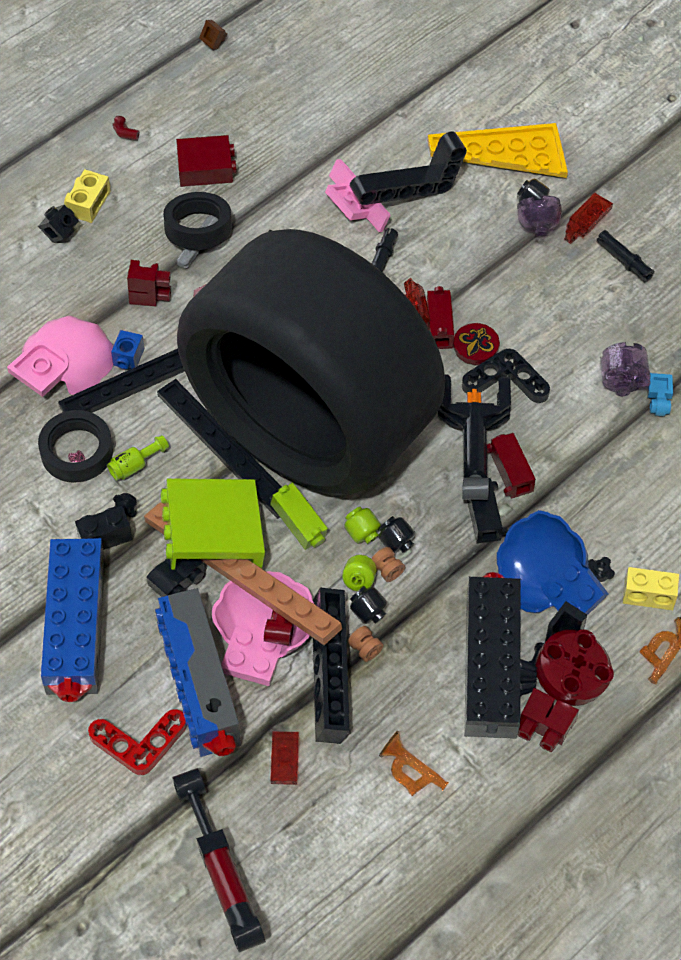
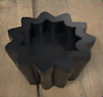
M520 659V696L531 693L536 688L537 667H535V664Z

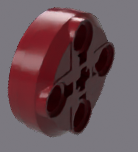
M585 629L579 631L563 630L553 634L543 644L536 659L537 678L542 688L548 695L554 697L556 701L560 700L571 706L585 705L597 699L607 689L614 677L611 661L605 648L596 640L592 632Z

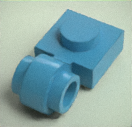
M649 373L647 378L648 398H655L650 401V413H654L655 416L670 414L671 400L667 399H672L673 376L670 374Z

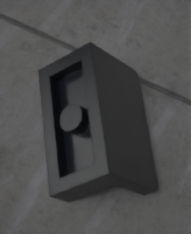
M565 601L548 624L545 642L553 634L563 630H583L587 614Z

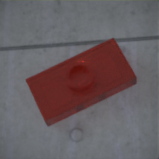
M272 731L271 784L297 785L299 732Z

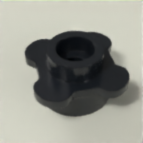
M122 493L113 497L115 508L123 506L126 515L129 517L136 516L137 511L135 507L137 500L133 495Z
M602 557L600 560H588L589 569L599 582H604L614 577L615 572L611 569V560L608 557Z

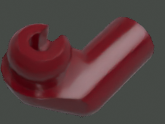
M116 116L112 124L116 134L121 138L138 141L140 131L128 128L125 124L126 119L123 116Z

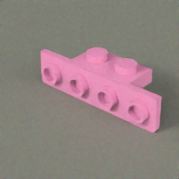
M337 159L329 175L336 184L328 185L325 193L349 220L367 218L378 232H383L390 218V213L381 203L361 205L349 186L351 180L356 175L341 159Z

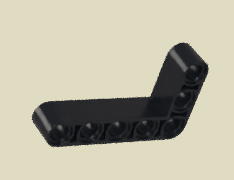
M450 131L440 138L429 165L358 175L351 180L349 186L361 205L442 194L449 191L453 186L467 149L456 132Z

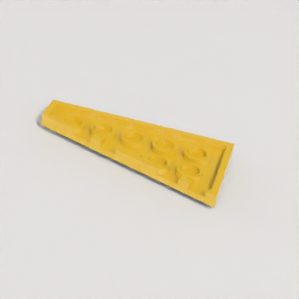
M556 123L456 132L467 149L463 162L563 178L568 176ZM445 133L428 134L427 141L430 157H433L437 144Z

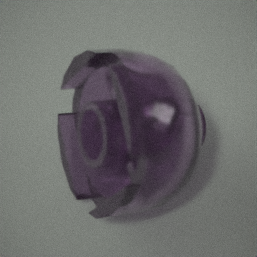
M543 195L541 196L542 200L534 201V197H530L520 201L517 204L519 223L525 230L535 233L536 236L547 235L549 231L559 224L562 217V205L559 198Z

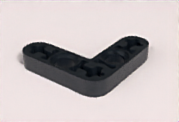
M511 348L500 351L467 372L462 378V390L466 394L467 392H472V389H477V392L484 391L498 382L500 376H510L515 385L535 403L545 402L548 400L550 393L548 382L516 350ZM488 368H493L497 373L495 375H487L484 371ZM526 372L530 375V378L521 379L518 377V374Z

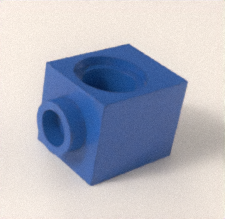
M120 330L111 351L114 366L121 369H132L138 366L145 349L143 335Z

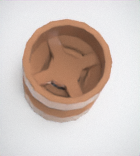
M390 547L382 548L372 557L377 570L381 571V576L386 582L395 580L405 570V565L400 559L395 558V553Z
M367 626L358 628L348 639V644L353 649L359 651V656L365 662L375 658L381 652L384 645L378 638L372 636V631Z

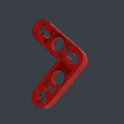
M172 709L162 716L140 743L104 719L94 720L88 728L91 742L133 773L145 775L156 766L185 732L187 726L183 712L178 709ZM179 719L180 725L174 724L170 728V720L176 721ZM105 729L106 736L110 738L109 742L102 734L97 736L96 730L102 731ZM157 736L163 737L166 740L165 744L159 748L151 745L152 739ZM120 741L128 744L127 750L122 753H118L113 749L114 745ZM146 756V764L141 763L137 766L136 759L142 760Z

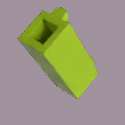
M293 482L281 487L272 496L271 506L305 550L311 546L313 548L318 547L325 541L328 528Z

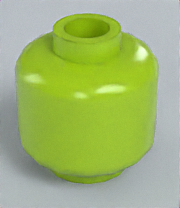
M359 506L345 517L344 528L355 543L365 541L367 544H370L378 538L377 532L381 523L371 509H362Z
M355 555L348 559L344 566L343 582L349 589L356 592L363 586L369 588L374 583L377 568L374 561L368 556Z

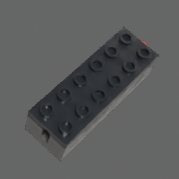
M495 572L487 573L483 577H469L464 736L517 739L520 726L521 579L504 578L501 574Z

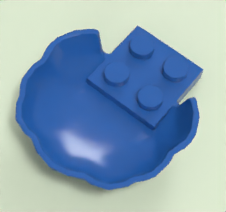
M538 510L527 518L518 520L512 524L506 533L504 542L497 551L498 573L504 578L521 579L520 609L526 612L538 613L551 606H555L559 610L567 601L588 615L609 595L589 569L588 553L584 541L558 515Z

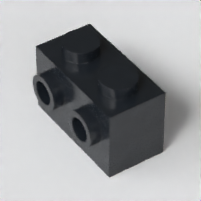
M123 506L111 507L104 512L86 515L75 521L79 539L101 538L103 550L133 541L130 524Z

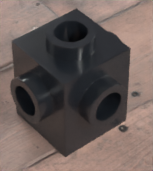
M65 205L56 208L52 206L45 212V218L38 227L54 243L71 236L75 231L74 226L79 220L74 216V212Z

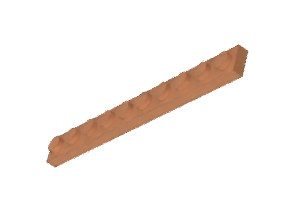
M160 502L145 514L144 518L147 524L164 535V525H167V522L162 520V509L166 506L165 503ZM200 559L321 644L325 645L342 630L341 622L248 559Z

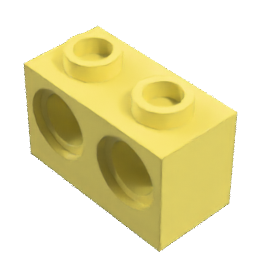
M84 169L81 176L76 178L72 191L67 193L64 204L74 212V216L77 219L90 223L93 222L111 192L109 177Z
M628 567L624 581L623 604L673 610L678 596L679 574Z

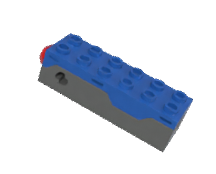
M101 538L50 539L41 679L46 695H57L65 702H75L84 694H98L105 555Z
M194 588L158 598L159 608L155 609L158 620L157 625L164 641L166 657L169 658L172 678L176 683V691L179 702L182 704L186 726L189 728L193 749L198 748L200 757L210 754L218 756L229 755L236 747L241 746L239 722L199 590Z

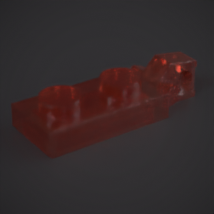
M594 192L569 218L564 240L572 244L579 235L584 237L612 209L613 203Z
M409 278L404 282L405 296L427 324L430 321L424 289L420 284L414 282L412 278Z

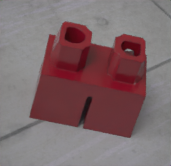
M131 259L127 275L129 304L156 307L158 300L170 301L171 271L159 270L158 263L153 264L150 268L142 267L139 260Z
M534 688L521 713L518 736L526 741H530L534 733L543 736L540 746L549 752H553L558 744L562 746L568 732L573 728L577 721L579 709L560 700H557L554 705V697Z

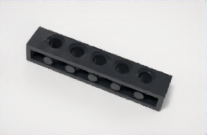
M320 587L313 599L314 604L341 622L342 630L325 645L313 638L315 742L341 744L350 732L345 590Z

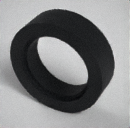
M207 192L185 193L172 199L163 211L165 235L170 242L181 248L190 250L212 248L223 243L231 234V208L227 201L218 195ZM195 213L209 214L218 219L214 224L202 228H189L177 223L182 217Z
M71 410L60 413L51 418L43 426L39 434L38 447L42 463L48 473L61 481L78 483L91 480L100 475L107 468V464L111 462L113 444L109 427L102 418L94 413L84 410ZM73 430L90 432L99 440L98 449L90 458L81 462L70 463L59 459L53 453V446L56 440L64 433Z

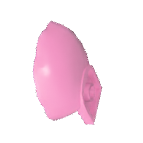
M69 315L48 321L36 333L29 336L22 349V354L7 366L8 373L42 397L60 381H64L68 392L74 395L100 383L101 379L110 372L113 367L111 351L114 345L108 340L98 324Z
M267 571L268 574L314 604L312 595L307 587L280 572ZM232 581L225 584L219 599L212 608L213 622L223 639L229 644L221 663L224 674L270 686L279 658L297 650L310 635L294 625L290 646L264 642L265 625L267 619H271L273 610Z

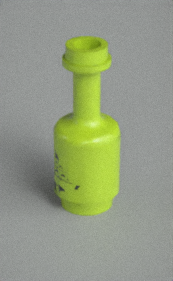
M163 435L155 437V442L142 450L131 447L113 457L111 462L107 464L111 476L116 481L119 479L124 480L143 469L147 457L159 450L164 452L169 448Z

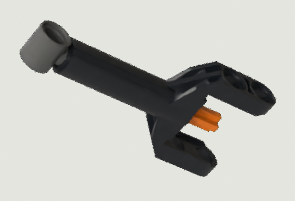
M445 374L444 397L438 410V417L449 426L463 430L462 499L488 500L487 430L498 428L510 419V376H500L498 379L497 405H494V403H481V392H477V389L467 392V402L451 404V377Z

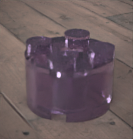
M626 342L613 344L607 347L602 352V358L600 357L603 384L608 390L616 392L617 396H627L630 392L646 388L651 383L647 350L638 343H633L634 346H626Z

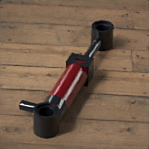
M195 768L173 776V784L180 802L190 801L203 834L202 837L196 838L199 852L210 875L238 952L240 953L266 943L257 916H255L230 853L229 844L223 829L213 832L200 799V795L205 794L206 789L199 769Z

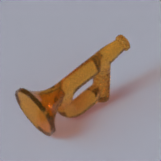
M677 617L674 621L677 627L676 635L670 631H661L651 639L648 645L640 650V653L655 667L651 677L648 678L655 685L681 649V617ZM667 641L670 643V646L660 659L655 652L662 642Z
M399 731L394 733L379 754L381 758L385 756L396 757L391 765L392 776L406 788L411 796H414V794L431 782L442 788V791L449 784L448 781L446 782L439 774L403 747ZM409 765L420 773L422 777L414 781L403 773L402 767Z

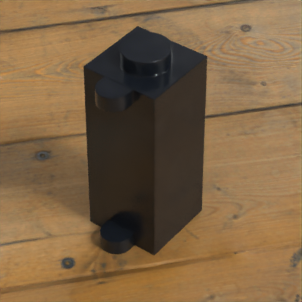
M488 478V500H467L477 544L501 541V537L506 536L508 532L507 527H502L494 490L498 489V484L496 481H492L491 478Z

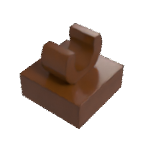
M206 20L199 39L211 49H218L220 43L226 40L228 33L213 20Z

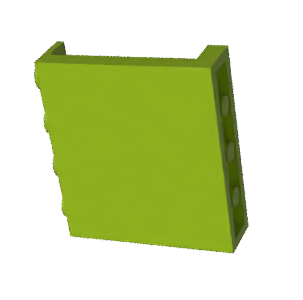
M167 478L166 488L161 489V503H165L166 506L162 509V520L167 522V525H164V540H169V544H166V559H170L171 569H175L176 559H251L252 563L262 569L265 549L255 480Z

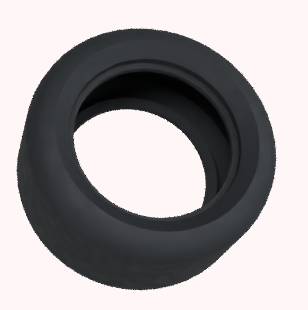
M297 229L275 230L263 233L248 242L188 302L179 319L177 346L183 368L198 398L215 421L238 445L270 470L298 485L318 492L345 495L357 493L371 487L381 479L433 420L443 401L445 372L441 354L429 328L410 300L384 273L365 258L342 244L313 232Z

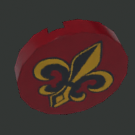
M471 323L461 327L455 333L453 348L457 357L465 363L480 365L496 355L500 346L499 336L495 330L481 323Z

